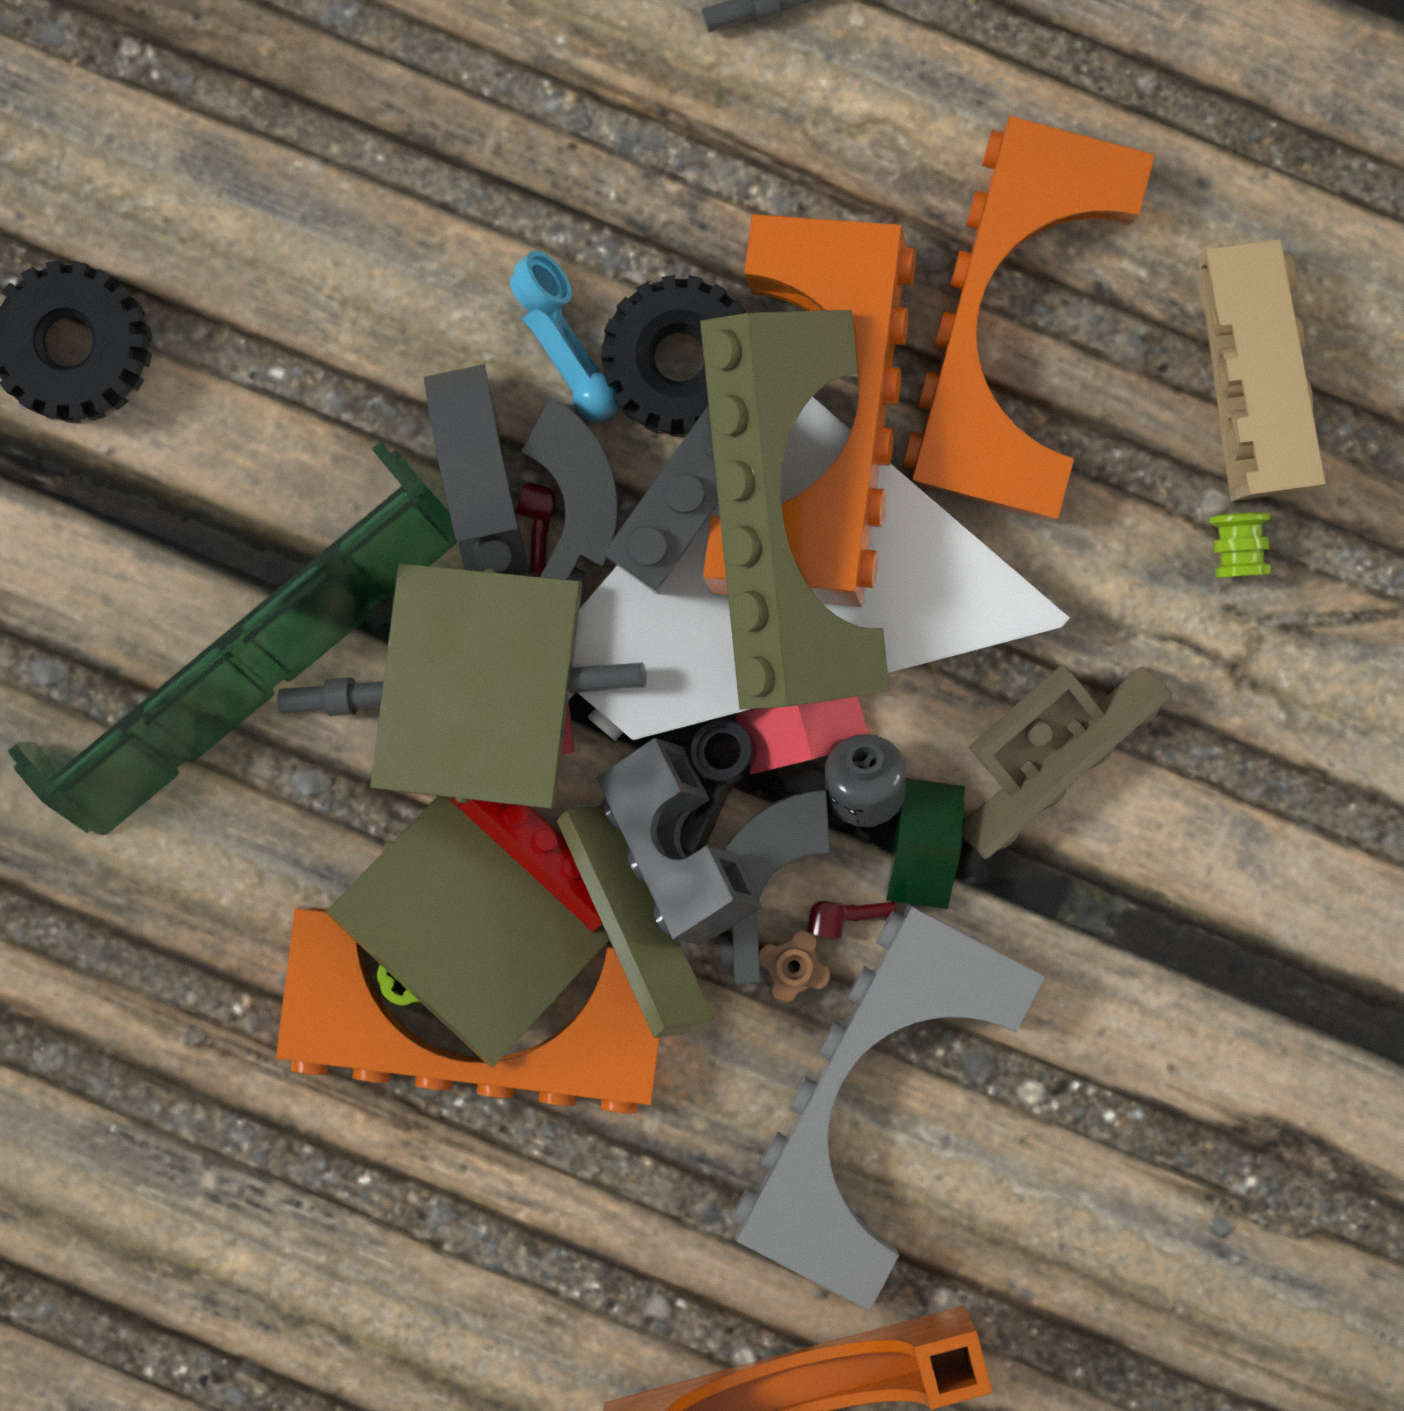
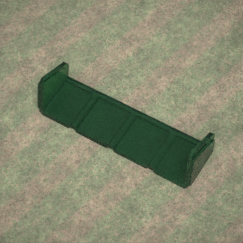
M381 441L371 448L402 486L62 769L59 770L35 742H17L8 750L12 759L17 763L13 767L40 801L85 833H89L92 830L96 834H108L176 778L179 774L177 768L187 759L195 761L271 699L274 695L273 688L281 681L289 682L295 679L366 620L370 615L368 609L379 600L381 602L390 600L395 594L398 563L431 566L458 542H456L448 509L403 455L396 449L391 452Z

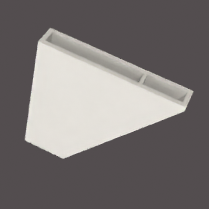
M813 397L799 414L787 443L781 479L782 503L806 490L827 471L842 451L851 432L850 428ZM891 464L889 466L880 465L877 488L885 489L886 505L882 527L872 526L869 550L878 551V570L874 589L864 588L862 607L824 604L830 611L849 623L866 628H883L888 673L1061 628L1070 618ZM719 503L656 594L616 566L579 609L572 667L641 662L645 665V688L578 692L595 707L588 718L615 741L623 732L632 740L750 710H739L728 595L712 594L703 579L711 516H720ZM569 693L568 701L575 693Z

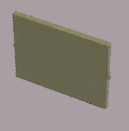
M398 563L370 788L452 797L459 803H466L470 799L555 809L583 583L571 580L501 574L492 568H487L481 572Z
M437 796L394 841L385 843L383 846L384 852L325 913L490 1068H493L549 1006L557 1005L561 992L610 939L603 924L592 933L583 922L465 813L450 802L452 797Z

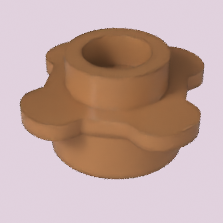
M797 931L790 941L783 942L778 946L767 944L759 952V964L763 968L768 969L774 983L772 994L781 1002H791L795 999L798 992L810 987L822 989L829 982L830 971L827 966L820 963L815 952L817 940L808 931ZM795 960L800 963L799 971L791 972L788 969V964L791 961Z

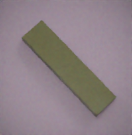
M602 805L566 809L558 818L557 823L653 1037L658 1038L704 1030L715 1018L679 940L669 937L660 928L654 917L653 907L656 903L647 884L636 876L628 862L627 854L631 850L622 831L611 823Z

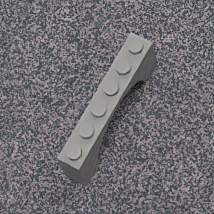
M907 904L902 915L893 910L887 918L876 940V944L884 947L879 960L873 970L863 966L847 995V999L855 1003L844 1025L834 1021L818 1051V1054L826 1058L816 1080L807 1076L802 1080L789 1106V1110L797 1113L796 1118L786 1136L776 1131L760 1161V1165L768 1169L757 1191L750 1187L745 1189L731 1216V1220L739 1224L735 1232L737 1242L868 1311L872 1309L899 1254L896 1246L878 1236L854 1213L839 1190L833 1176L828 1148L829 1124L834 1102L843 1081L856 1062L873 1045L889 1034L917 1022L947 1017L971 1018L994 1023L1017 1032L1045 979V976L1040 972L910 904Z

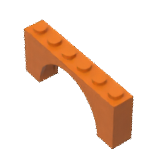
M1013 116L1008 117L1002 132L991 129L981 165L992 169L986 192L975 190L965 225L976 229L970 253L959 250L949 285L950 287L960 289L954 313L943 310L933 347L944 349L938 373L926 372L917 407L928 409L922 434L914 431L910 432L901 467L912 470L910 481L917 487L1048 522H1054L1059 518L1074 458L1057 453L1029 437L1010 420L994 399L982 372L977 348V319L981 300L986 286L999 264L1020 244L1034 235L1055 226L1081 220H1113L1132 224L1139 216L1155 154Z
M752 214L744 275L753 295L783 300L806 311L852 310L859 385L858 406L853 427L842 451L833 464L810 487L783 502L782 513L788 543L794 560L807 585L823 604L862 607L864 588L874 589L877 578L878 551L869 550L872 526L882 527L885 515L886 492L885 489L877 488L880 465L889 466L892 458L893 428L885 427L887 405H897L899 401L900 367H892L895 345H905L909 318L908 307H900L902 286L912 285L914 281L916 249L907 247L902 225ZM711 516L703 579L712 594L728 595L720 516Z
M302 905L294 909L276 1059L291 1061V1071L312 1075H327L329 1065L353 1068V1079L377 1083H388L390 1081V1073L415 1076L414 1086L444 1091L452 1089V1081L477 1084V1094L496 1098H513L514 1089L538 1091L539 1102L561 1106H575L576 1096L601 1099L600 1109L626 1114H636L638 1112V1104L651 1105L659 1037H653L612 944H608L604 966L594 991L577 1015L547 1040L528 1049L504 1055L493 1068H490L479 1056H468L438 1048L412 1033L393 1015L378 994L366 964L363 948L325 913L328 909Z
M965 1305L607 1401L604 1402L603 1411H830L856 1405L895 1401L921 1403L928 1406L930 1410L992 1394L993 1390L977 1331Z

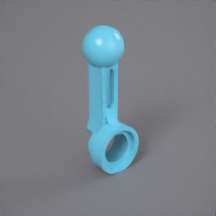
M531 251L515 264L514 273L510 277V286L514 296L529 311L521 319L533 331L572 390V402L576 412L590 422L606 421L612 418L620 408L614 399V396L620 393L616 384L607 385L604 373L599 371L562 315L563 306L572 297L571 285L566 274L547 254L540 251Z

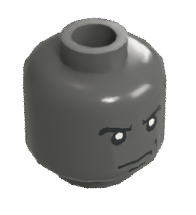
M858 734L843 739L837 744L825 762V790L832 812L842 821L857 827H874L886 823L895 816L905 800L906 764L899 749L889 740L871 734Z

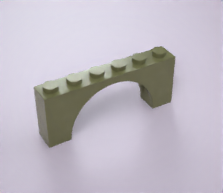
M852 310L757 312L701 320L739 710L789 707L889 692L883 628H866L849 623L830 611L816 597L807 585L794 560L788 543L782 513L781 479L783 461L790 434L799 414L814 394L826 384L846 375L858 374Z

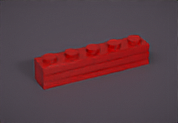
M455 798L450 800L453 805L465 813L583 922L592 933L602 924L564 837L532 807L470 799L466 803H459Z

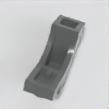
M485 364L425 376L424 384L440 472L464 569L483 572L487 568H492L497 573L511 575L529 572L528 560L510 487L497 414Z
M550 396L521 451L524 457L542 466L553 476L561 489L565 502L564 529L540 577L583 582L586 572L577 568L582 558L603 569L608 562L604 558L603 553L617 532V489L606 454L592 431L573 411Z
M825 789L793 794L768 805L744 823L724 848V850L737 854L759 900L768 880L783 865L801 856L829 853L827 795ZM757 911L733 925L732 932L720 934L721 970L734 969L735 984L760 983Z

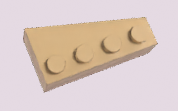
M1281 239L1206 249L1197 257L1230 502L1302 493L1325 485V476L1313 416L1312 389L1310 381L1306 377L1302 357L1305 349L1304 330L1300 316H1295L1291 291L1296 290V271L1292 255L1283 253Z

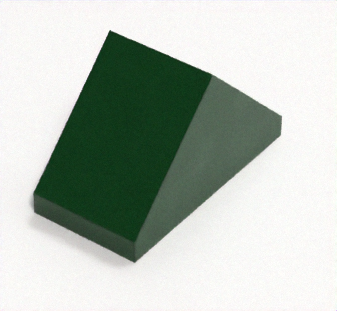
M906 778L905 800L897 815L886 901L948 909L961 853L965 786Z

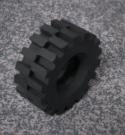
M61 261L46 262V269L38 271L32 267L21 273L24 278L23 281L16 286L9 283L1 292L6 298L0 307V378L2 380L0 385L7 394L14 396L19 401V404L47 418L59 419L67 423H80V419L86 418L94 421L106 417L105 411L113 407L119 410L129 402L125 398L132 389L138 391L144 382V379L140 377L144 366L150 367L152 353L147 351L148 341H152L151 328L145 323L143 315H146L141 304L130 294L131 292L111 275L101 269H94L86 263L73 261L72 265H65ZM72 317L80 319L86 323L92 333L93 344L89 355L81 363L73 366H62L55 363L49 357L45 348V337L48 329L56 321L63 318Z
M675 275L663 276L662 281L649 284L648 281L636 288L637 292L629 298L625 296L617 305L616 313L612 319L609 318L604 330L605 336L603 344H601V360L607 385L616 384L620 393L615 395L614 399L623 409V413L632 421L636 420L644 425L645 429L657 434L659 431L669 433L671 436L684 437V434L689 433L709 405L705 364H703L702 369L695 377L686 381H673L666 378L658 370L655 362L656 349L665 337L674 333H685L693 336L703 348L701 320L743 314L745 309L738 300L734 301L726 294L727 290L716 283L714 286L702 282L700 277L689 275L688 279H675Z

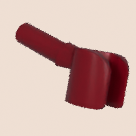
M528 482L523 486L516 513L535 519L531 530L530 572L542 573L546 567L547 532H549V522L556 505V497L550 488Z
M818 901L810 909L807 931L820 937L841 939L844 920L861 921L888 918L893 910L896 911L895 902H884L865 905H845L829 901Z

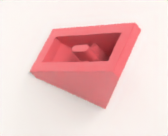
M858 696L789 707L759 708L734 715L736 723L749 732L755 743L756 755L753 766L750 769V775L829 755L832 749L843 739L858 734H868Z

